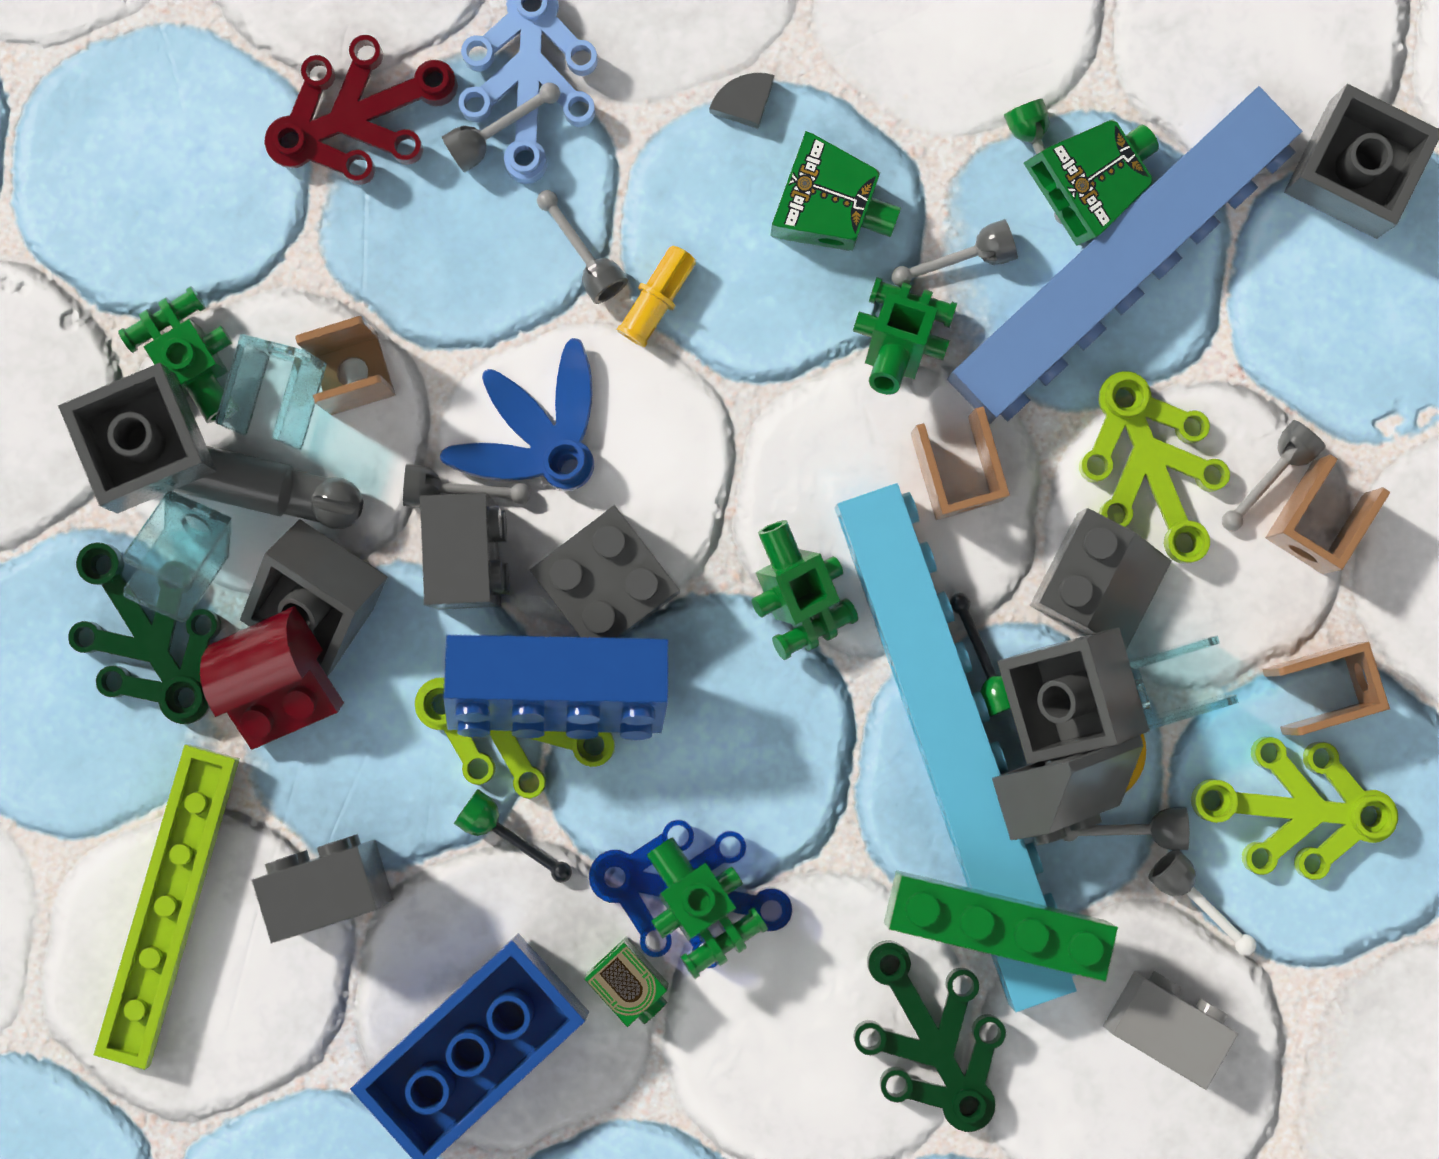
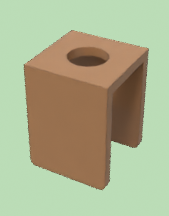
M362 316L350 318L295 336L297 345L313 357L323 392L313 395L314 402L330 415L396 396L377 332ZM350 358H358L364 361L368 368L367 378L343 385L338 376L341 364Z
M983 406L975 408L968 416V420L990 493L948 505L925 424L916 425L911 432V438L935 520L999 503L1010 496Z
M1331 454L1311 463L1265 537L1321 574L1343 570L1390 494V491L1384 487L1364 493L1328 551L1294 531L1338 458Z
M1369 642L1348 643L1262 669L1264 677L1283 676L1345 658L1358 699V704L1281 726L1282 735L1300 736L1390 709Z

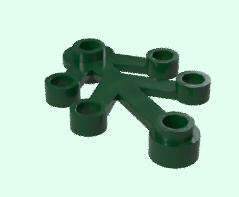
M104 543L88 544L77 556L76 568L78 574L84 581L90 584L102 585L134 637L104 631L101 626L94 622L81 621L74 624L68 633L70 646L75 651L81 653L101 651L150 662L161 680L156 681L132 677L130 672L124 667L107 666L97 674L96 687L98 691L106 697L126 695L158 702L165 717L175 723L190 724L199 721L210 709L201 684L200 663L210 640L214 639L221 630L219 616L215 612L206 609H197L188 615L185 626L190 636L180 668L170 653V647L182 596L188 594L194 584L192 573L187 568L179 565H169L161 570L158 576V585L161 590L152 624L122 576L124 559L120 551L114 546ZM107 555L111 560L112 566L108 573L101 575L96 569V562L101 556ZM179 571L183 575L184 583L179 590L173 591L168 585V578L171 573ZM202 615L208 616L212 623L210 631L205 635L199 634L195 628L196 620ZM88 627L94 633V641L90 646L84 647L79 641V634L84 628ZM115 671L121 676L122 685L117 691L113 692L107 687L106 679L110 673ZM186 687L190 688L195 695L193 704L187 708L183 707L178 700L180 691Z
M885 940L875 944L867 956L868 970L877 982L890 986L919 1039L885 1030L876 1021L865 1020L854 1029V1043L857 1049L865 1055H875L879 1052H884L933 1066L937 1069L945 1084L943 1086L910 1078L904 1069L891 1067L886 1069L880 1077L879 1085L882 1094L887 1100L895 1103L910 1099L942 1108L949 1124L960 1131L974 1132L984 1128L991 1121L995 1112L994 1095L985 1083L994 1050L1004 1042L1006 1037V1029L1003 1023L991 1014L981 1015L974 1021L972 1035L975 1039V1044L965 1075L954 1058L968 1001L974 999L979 991L977 977L967 968L953 969L947 975L945 986L948 994L939 1027L937 1028L908 976L911 961L907 951L895 941ZM886 955H894L899 959V968L892 974H886L880 970V961ZM961 975L970 977L972 982L970 990L965 994H957L953 990L954 980ZM988 1022L995 1023L998 1027V1034L991 1041L982 1040L979 1036L981 1026ZM868 1028L877 1030L880 1035L878 1043L871 1047L864 1046L860 1042L861 1033ZM892 1076L903 1077L906 1080L904 1090L897 1094L889 1092L886 1089L888 1079ZM967 1096H973L978 1099V1108L972 1114H964L959 1109L961 1100Z

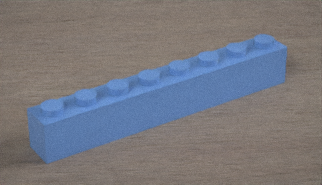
M1258 86L1117 217L1103 233L1087 245L953 370L947 380L974 409L984 407L989 425L999 415L1008 422L1030 401L1024 392L1039 379L1047 386L1069 365L1062 358L1063 355L1075 344L1084 351L1107 329L1100 321L1115 308L1120 315L1124 314L1145 294L1138 287L1139 284L1151 273L1160 280L1182 259L1176 250L1185 241L1191 238L1198 244L1221 223L1214 216L1216 212L1227 202L1235 210L1258 188L1252 179L1262 169L1266 168L1273 174L1294 155L1296 151L1289 144L1303 131Z

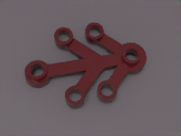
M370 35L357 36L349 46L352 62L331 113L312 120L323 90L330 88L335 81V71L329 60L321 55H312L302 63L301 75L304 83L291 114L273 121L266 131L264 139L266 151L270 158L282 167L298 168L312 161L344 174L351 183L356 185H364L374 177L375 165L371 157L362 150H352L344 153L321 141L342 134L393 154L394 158L401 164H414L423 154L422 142L415 132L408 129L394 132L369 121L421 99L431 106L448 104L455 97L458 89L457 79L452 68L443 61L428 60L417 68L414 78L360 100L372 70L376 69L383 60V51L374 37ZM368 45L375 48V53L369 60H360L357 57L358 51L363 46ZM324 66L327 68V73L323 79L318 81L310 79V72L314 67ZM438 72L443 75V81L439 86L429 87L425 84V79L430 73ZM288 133H296L299 136L298 143L292 148L282 147V139ZM409 139L415 142V149L412 153L408 155L398 153L397 148L401 141ZM360 159L367 162V169L363 174L352 175L350 173V165L355 160Z

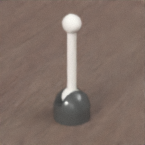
M1180 850L1170 851L1155 864L1149 873L1148 879L1160 891L1169 896L1187 894L1235 941V949L1239 954L1248 956L1254 953L1256 950L1255 939L1247 934L1242 935L1194 887L1196 881L1194 865Z

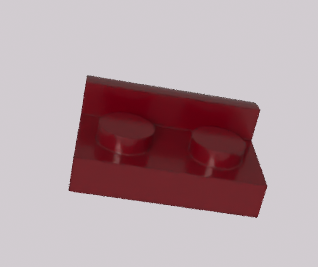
M296 606L210 644L201 658V684L212 713L217 717L227 712L251 750L338 713L344 704V701L317 661L323 649Z

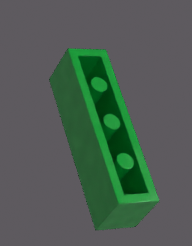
M899 870L895 872L884 924L892 931L1104 982L1107 979L1118 930L1117 926L1103 919Z

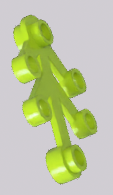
M1129 371L1115 373L1103 382L1099 390L1098 402L1105 414V419L1092 450L1086 453L1079 462V472L1089 482H1100L1107 478L1113 470V461L1110 456L1125 427L1133 448L1112 498L1100 507L1099 514L1108 518V508L1111 505H1118L1125 514L1124 520L1120 525L1128 526L1133 518V502L1143 478L1146 476L1168 529L1164 537V549L1167 555L1173 561L1181 564L1196 562L1207 554L1210 547V536L1203 525L1188 520L1166 467L1194 478L1196 484L1207 492H1214L1225 487L1230 479V470L1226 463L1219 459L1206 460L1154 438L1146 419L1175 429L1179 440L1187 444L1197 443L1208 435L1210 430L1209 420L1200 411L1186 412L1153 398L1148 383L1140 375ZM1123 389L1130 392L1133 398L1130 407L1125 408L1118 405L1115 399L1118 390ZM1187 418H1193L1199 422L1201 429L1198 436H1190L1184 430V422ZM1090 457H1098L1104 462L1105 469L1101 475H1093L1088 470L1087 462ZM1207 466H1213L1219 470L1221 477L1218 484H1210L1204 478V471ZM1181 533L1187 534L1192 539V549L1188 553L1181 552L1176 546V538Z
M434 678L427 681L420 687L415 697V711L418 718L431 729L445 731L463 763L462 773L468 782L480 785L490 781L496 769L494 760L488 754L479 752L472 737L461 736L457 733V730H448L446 713L439 714L434 710V698L439 694H444V678ZM490 730L489 735L514 777L513 787L516 793L528 799L540 795L545 789L546 777L539 768L531 765L517 738L512 735V731ZM544 731L542 737L528 738L573 750L575 758L583 765L589 767L603 765L612 757L615 751V739L611 732H598V736L604 741V749L599 755H591L585 750L584 743L586 739L567 737L566 732ZM476 758L484 760L488 765V773L482 779L473 777L469 770L471 762ZM526 772L536 774L539 779V786L534 792H526L520 785L521 776Z
M1274 737L1257 739L1251 747V758L1257 766L1269 769L1293 798L1235 792L1230 784L1216 779L1200 782L1194 788L1191 795V805L1194 812L1200 818L1210 822H1224L1230 819L1234 813L1290 819L1264 842H1252L1244 848L1242 852L1243 865L1250 872L1259 875L1272 872L1277 866L1278 859L1322 822L1343 825L1318 848L1305 847L1295 855L1294 867L1297 873L1311 880L1324 878L1328 874L1331 864L1358 841L1377 843L1387 839L1392 835L1398 823V810L1394 801L1381 791L1363 790L1339 761L1337 749L1325 742H1314L1308 745L1303 752V763L1309 771L1324 774L1345 803L1324 801L1286 756L1287 750L1283 742ZM1267 743L1273 744L1277 751L1275 759L1270 763H1266L1260 753L1261 748ZM1320 748L1325 749L1329 756L1328 763L1322 768L1317 767L1313 761L1314 753ZM1210 790L1216 791L1220 797V803L1214 810H1208L1203 803L1204 795ZM1372 806L1377 813V818L1372 825L1367 826L1363 823L1361 814L1366 807ZM1263 848L1268 855L1267 863L1261 868H1256L1252 863V854L1255 850ZM1310 854H1316L1320 859V866L1314 873H1309L1304 865L1305 859Z

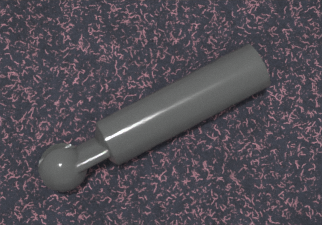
M207 446V449L217 472L172 490L281 517L283 514L320 522L331 529H344L352 526L361 516L364 503L359 489L352 482L344 478H326L294 470L293 466L210 446Z

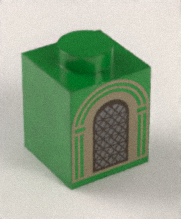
M627 937L594 965L584 978L627 1027L637 1018L643 1024H646L667 1004L662 995L668 991L669 983Z

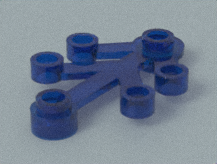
M675 819L667 823L663 833L631 854L619 849L601 853L593 861L589 870V883L593 892L606 902L621 904L641 935V949L651 957H661L669 951L672 944V934L670 933L666 936V944L661 949L654 950L646 943L647 934L656 929L651 922L654 918L639 893L659 897L660 893L668 888L659 874L644 871L652 865L647 854L668 840L669 830L677 825L683 826L688 831L689 838L687 842L679 845L682 851L687 850L693 843L694 830L687 821L682 819ZM723 831L717 836L715 844L690 859L689 862L694 869L707 863L711 871L723 863L738 862L746 852L745 839L737 831ZM726 837H735L740 842V850L734 856H725L720 850V843ZM619 867L624 871L625 882L622 885L615 887L607 883L605 873L609 868ZM765 887L760 889L755 895L735 890L728 894V897L736 907L732 913L747 915L748 910L754 907L768 928L767 931H777L786 926L791 919V901L788 895L779 888ZM769 900L777 901L781 905V914L773 920L766 919L761 914L762 905ZM698 935L689 941L693 946L692 951L703 943ZM715 962L714 964H712L711 966H709L707 969H709V968H714V967H716L718 964Z

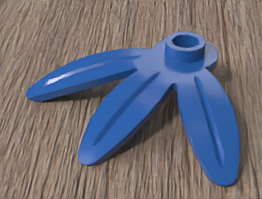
M571 338L565 344L561 355L555 390V426L538 403L518 384L496 370H485L482 374V381L492 404L506 424L530 448L499 443L452 445L441 451L440 460L442 463L462 473L489 480H526L544 475L551 486L562 491L576 490L586 484L594 471V458L588 447L582 443L590 418L593 391L590 364L582 341L578 338ZM571 459L577 460V467L568 474L561 472L562 465L566 461Z

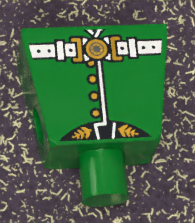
M1112 119L1044 149L1023 164L1075 245L1078 246L1103 233L1152 183V176L1142 161L1157 152L1159 144L1156 136L1147 126L1139 125L1125 135L1119 124Z
M805 131L773 219L770 236L783 240L852 251L861 227L891 237L901 207L872 197L880 175L877 169L815 134Z

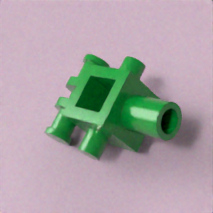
M877 277L869 302L883 304L879 317L859 311L853 332L871 337L865 364L873 366L869 377V385L878 393L892 395L899 391L904 376L915 380L923 354L944 360L950 340L931 335L930 333L934 321L944 323V327L950 328L958 303L952 301L950 304L932 298L933 291L924 289L922 296L910 293L911 284L903 282L902 287H897L882 282L883 279Z
M190 286L186 289L187 292L172 301L167 297L159 301L158 304L161 309L156 313L152 314L148 309L139 313L141 320L127 329L121 328L118 330V334L132 353L136 352L140 345L153 339L152 342L143 347L154 365L162 363L177 374L185 396L192 398L206 423H212L223 418L234 409L232 402L217 378L228 372L217 353L233 344L222 326L205 334L203 329L190 319L183 321L184 318L197 310L201 312L206 309L198 293ZM171 325L173 329L165 333L163 330Z
M787 520L774 522L758 531L771 564L755 572L764 593L752 598L751 601L754 610L761 618L772 612L776 620L792 624V630L783 635L777 634L772 637L775 650L783 660L789 659L792 653L803 647L808 651L818 647L819 637L822 636L825 640L829 641L838 635L837 629L848 623L854 624L859 620L858 613L852 602L847 598L840 601L832 580L843 575V568L836 557L832 556L824 561L821 553L799 549ZM839 602V605L829 610V607Z
M674 837L666 840L647 854V857L668 887L659 895L667 910L651 920L653 926L662 939L680 928L688 942L697 935L703 942V945L687 955L685 953L680 956L694 979L700 977L699 973L715 962L722 966L728 962L725 956L727 952L735 948L738 953H741L747 949L745 944L747 940L759 932L764 933L768 930L765 922L754 907L749 909L748 914L734 924L727 915L736 909L728 894L743 885L741 878L732 866L716 877L707 863L694 869ZM718 923L723 933L714 938L708 928Z

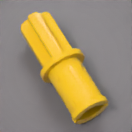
M669 247L647 284L640 283L638 287L641 291L640 295L622 324L616 330L633 343L645 348L648 344L647 341L667 309L674 310L676 305L672 301L694 268L696 259L680 247Z

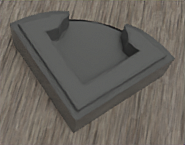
M750 73L729 81L715 95L709 107V113L758 129L775 75Z

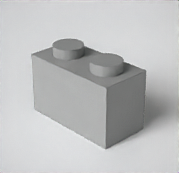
M1134 971L1103 1027L1112 1035L1207 1090L1238 1036L1237 1032L1224 1025L1228 1014L1201 998L1195 1007L1177 997L1182 989L1181 986L1153 971L1149 980Z

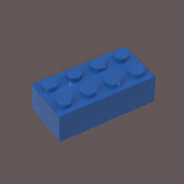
M446 635L444 705L448 730H457V733L461 736L485 737L490 734V730L512 731V735L519 738H538L544 735V731L566 732L567 737L574 739H592L598 736V732H617L624 739L644 740L651 738L652 733H662L668 704V639Z
M518 933L360 1077L350 1090L412 1159H436L586 1021L589 1011Z

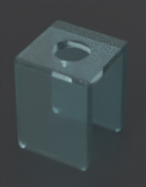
M240 334L216 416V424L246 436L269 358L292 362V369L272 438L291 448L302 450L315 407L313 395L319 393L327 363L306 350Z
M170 491L166 493L124 553V562L137 568L124 587V597L176 621L186 622L229 558L232 517L176 492Z
M1218 635L1202 637L1129 659L1149 730L1239 703L1237 695H1219L1154 715L1140 673V667L1219 644Z

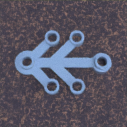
M507 0L508 14L483 36L474 35L464 41L461 54L465 64L473 71H484L492 65L494 54L521 32L520 52L480 88L469 87L461 93L459 108L467 120L482 122L487 119L491 113L492 106L517 84V107L539 94L540 84L544 85L548 82L554 83L559 87L560 97L557 103L563 108L565 118L571 125L583 127L590 124L594 119L595 106L590 95L582 91H576L541 54L543 33L565 54L567 66L572 73L586 76L591 74L597 67L598 58L595 47L586 40H578L557 17L559 10L558 0H540L542 2L541 7L534 12L526 11L523 8L526 0ZM476 46H482L487 49L485 58L480 61H474L469 58V52ZM578 51H587L591 55V60L585 65H577L572 61V57ZM473 97L482 98L485 101L484 107L478 112L468 111L466 104L469 99ZM581 101L589 106V110L584 116L576 117L569 112L570 107L575 102ZM538 107L516 121L515 141L507 147L504 154V163L508 174L513 180L522 184L537 182L543 177L547 169V158L544 149L537 143ZM523 150H528L534 154L533 162L527 166H520L515 162L516 155Z

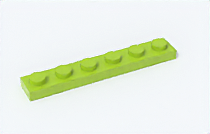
M186 744L183 747L95 1047L94 1056L143 1070L151 1066L240 758L191 744Z

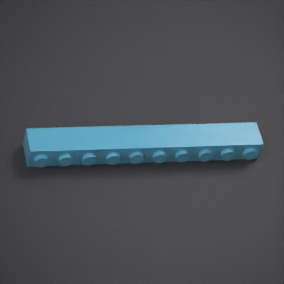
M898 483L837 503L834 508L967 887L1057 908L1051 893L1042 894L1036 875L1043 873L1044 870L1034 843L1025 844L1023 839L1010 840L992 778L1008 771L1006 760L997 741L989 743L983 723L990 721L988 709L980 691L972 693L965 673L972 671L971 661L963 642L954 643L947 623L955 621L953 610L945 591L936 593L930 573L936 572L937 566L928 542L919 544L912 524L920 520L911 493L901 494ZM991 954L1008 1005L1015 1012L1077 991L1072 976H1075V974Z

